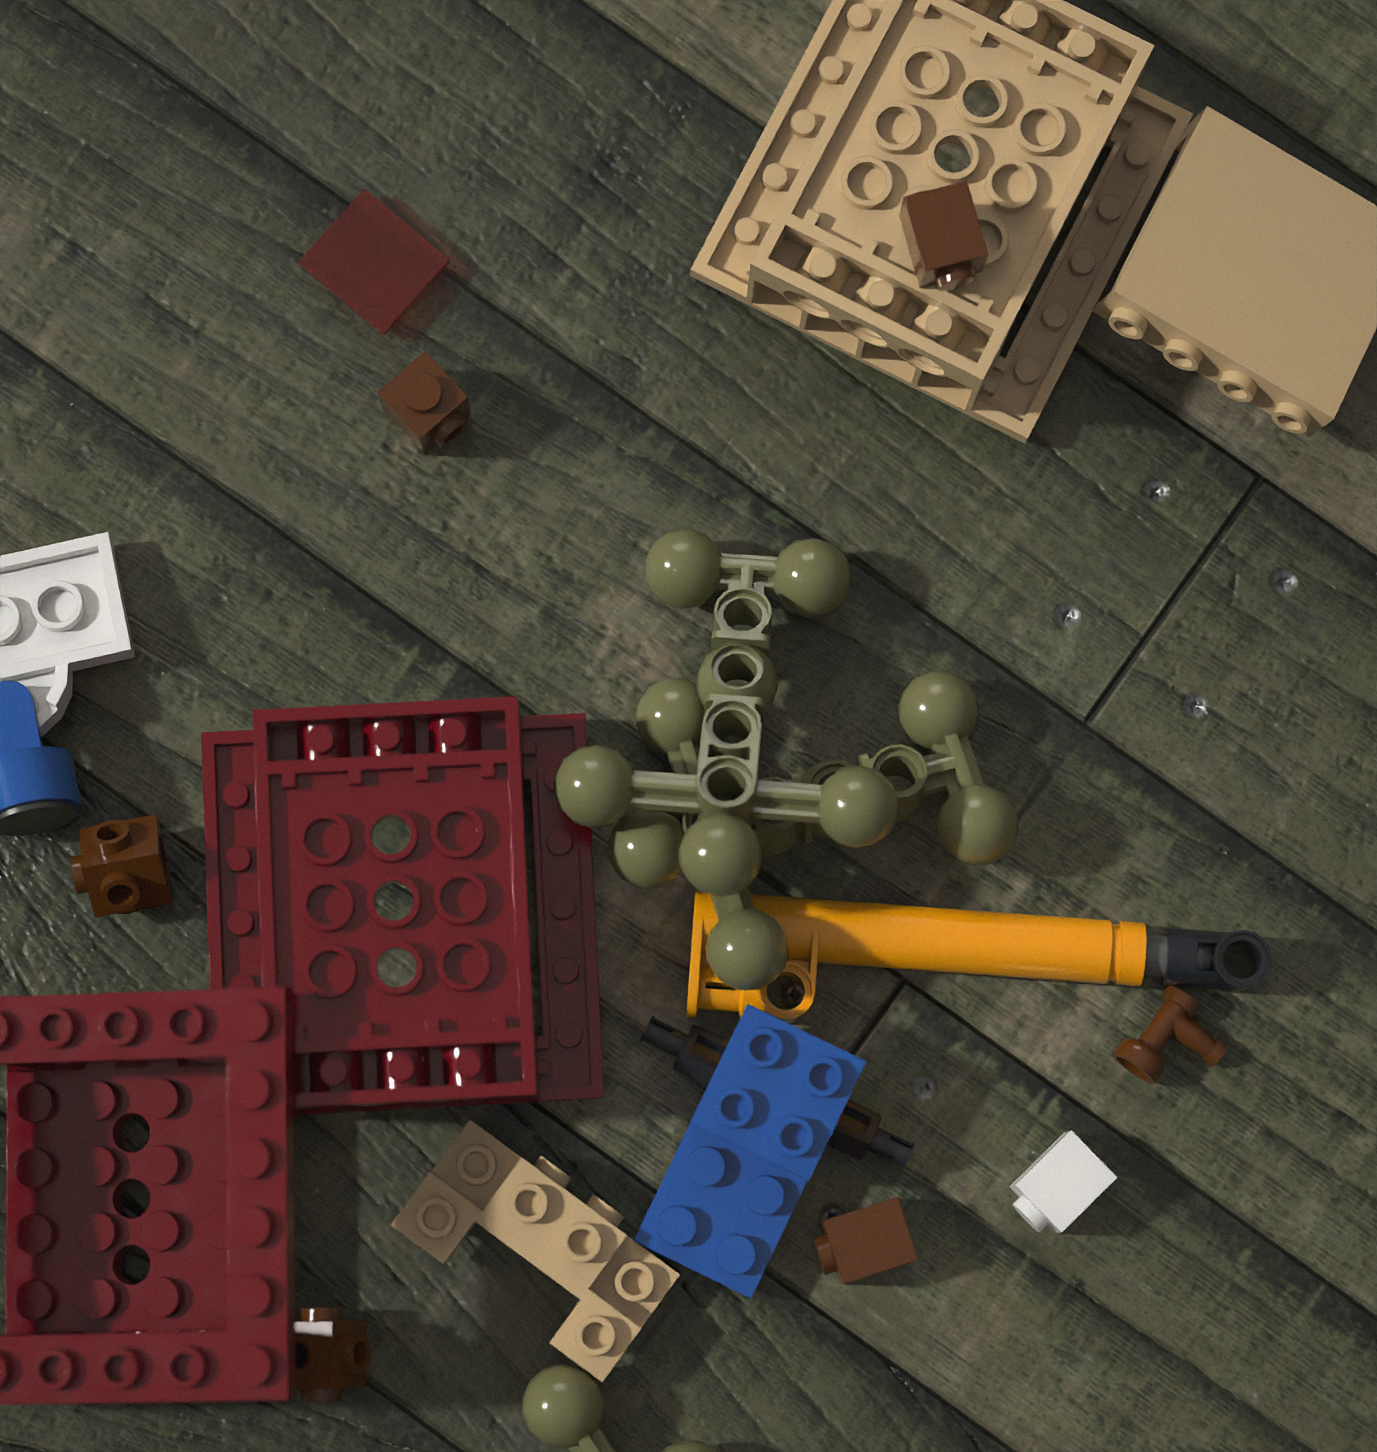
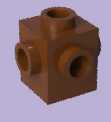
M156 814L123 821L109 820L96 826L80 828L81 855L71 856V871L77 894L88 893L95 918L118 913L130 914L140 909L172 903L170 863Z
M341 1307L301 1308V1321H295V1389H301V1402L341 1401V1388L366 1387V1370L371 1359V1348L366 1337V1320L341 1321Z

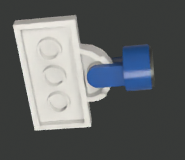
M108 532L0 556V835L25 836L51 831L70 823L82 809L71 752L59 747H43L41 737L65 713L72 697L73 671L135 657L113 542Z

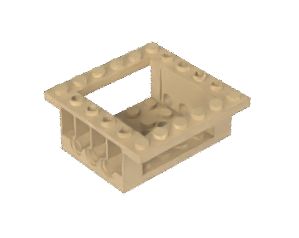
M832 0L691 267L690 276L1025 444L1193 113L1138 86L1155 45L1064 0ZM972 89H987L998 99L999 109L988 117L974 116L964 105V95ZM947 143L959 144L969 153L971 163L961 172H947L936 163L935 151ZM1104 146L1112 149L1005 358L999 356L1008 332ZM967 180L988 251L983 272L975 274L976 280L958 289L940 291L937 284L920 288L899 218L903 197Z

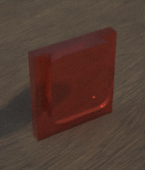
M365 189L359 193L298 262L300 267L383 336L390 331L450 263L446 256Z

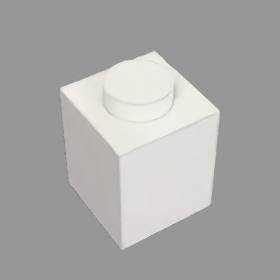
M1070 1130L1063 1133L1009 1186L1019 1196L1012 1206L1039 1233L1046 1226L1053 1233H1062L1117 1177Z

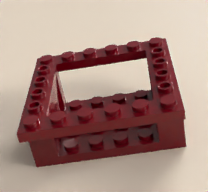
M518 696L256 709L253 710V730L201 732L210 989L292 988L293 1115L605 1099L591 828L574 823L562 811L555 799L553 785L564 758L580 747H587L585 713L521 716ZM522 783H531L543 1036H536L533 1020ZM388 818H397L404 821L409 826L411 832L410 841L406 848L396 854L382 853L373 844L372 838L375 827L381 821ZM389 884L406 886L412 892L414 899L410 913L396 921L384 919L377 913L375 907L377 894L383 887ZM392 950H404L410 953L416 961L415 976L408 984L402 987H390L384 984L378 974V965L381 958Z
M261 987L0 997V1071H7L6 1334H0V1405L295 1399L292 988ZM138 1114L148 1122L150 1138L144 1148L137 1152H131L122 1143L121 1129L129 1117ZM134 1180L143 1182L150 1193L148 1209L137 1218L127 1215L121 1205L123 1189ZM133 1246H139L144 1249L150 1258V1271L147 1277L138 1284L129 1282L121 1271L122 1257Z

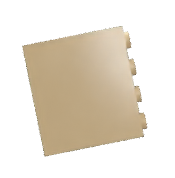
M1206 106L1184 129L1175 147L1180 153L1111 291L1096 305L1093 312L1108 320L1109 326L1118 334L1130 339H1140L1163 352L1164 358L1173 366L1186 371H1196L1215 382L1218 389L1230 399L1244 403L1249 402L1272 415V420L1280 428L1291 433L1304 434L1310 437L1334 420L1377 329V205Z

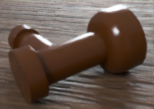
M1168 985L1161 995L1164 1003L1138 1039L1125 1038L1121 1040L1111 1054L1115 1061L1128 1072L1146 1083L1154 1084L1164 1068V1063L1159 1053L1172 1036L1186 1047L1201 1054V1058L1211 1066L1216 1065L1221 1060L1228 1046L1218 1038L1213 1039L1200 1024L1192 1019L1200 1008L1199 1004L1184 991L1175 986Z

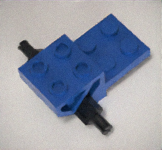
M747 1004L730 1041L698 1025L692 1026L690 1032L686 1034L652 1016L640 1041H644L677 1057L673 1069L706 1085L707 1089L634 1241L752 1298L807 1181L810 1180L826 1145L858 1160L863 1159L868 1150L904 1169L915 1143H910L879 1128L878 1126L882 1119L879 1113L849 1099L866 1064L865 1060L756 1007Z

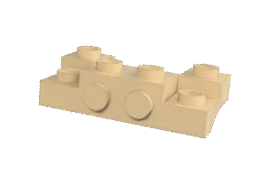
M469 1120L433 1171L428 1173L394 1219L391 1226L442 1264H446L474 1224L478 1223L580 1299L549 1343L603 1382L680 1274L617 1227L624 1219V1216L594 1194L584 1204L565 1190L572 1178L551 1162L540 1156L536 1163L531 1165L473 1121Z

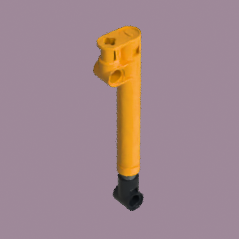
M695 890L686 1018L696 1019L699 1009L738 1012L741 1018L747 1004L786 1023H793L802 1018L813 1003L816 990L817 963L1107 984L1108 981H1114L1116 985L1139 987L1144 976H1157L1161 978L1162 985L1211 988L1235 993L1243 992L1265 979L1270 972L1272 955L1265 939L1257 933L1248 930L1222 932L1166 927L1163 935L1146 934V925L1143 922L1119 921L1118 924H1113L1111 920L751 894L755 909L775 918L788 938L789 956L785 969L779 976L792 977L802 988L803 998L799 1006L790 1010H782L776 1008L769 1001L766 990L767 985L759 990H720L705 987L731 986L717 978L707 961L706 942L711 929L718 922L711 896ZM1229 945L1241 946L1250 953L1253 968L1247 978L1234 977L1226 970L1223 955Z

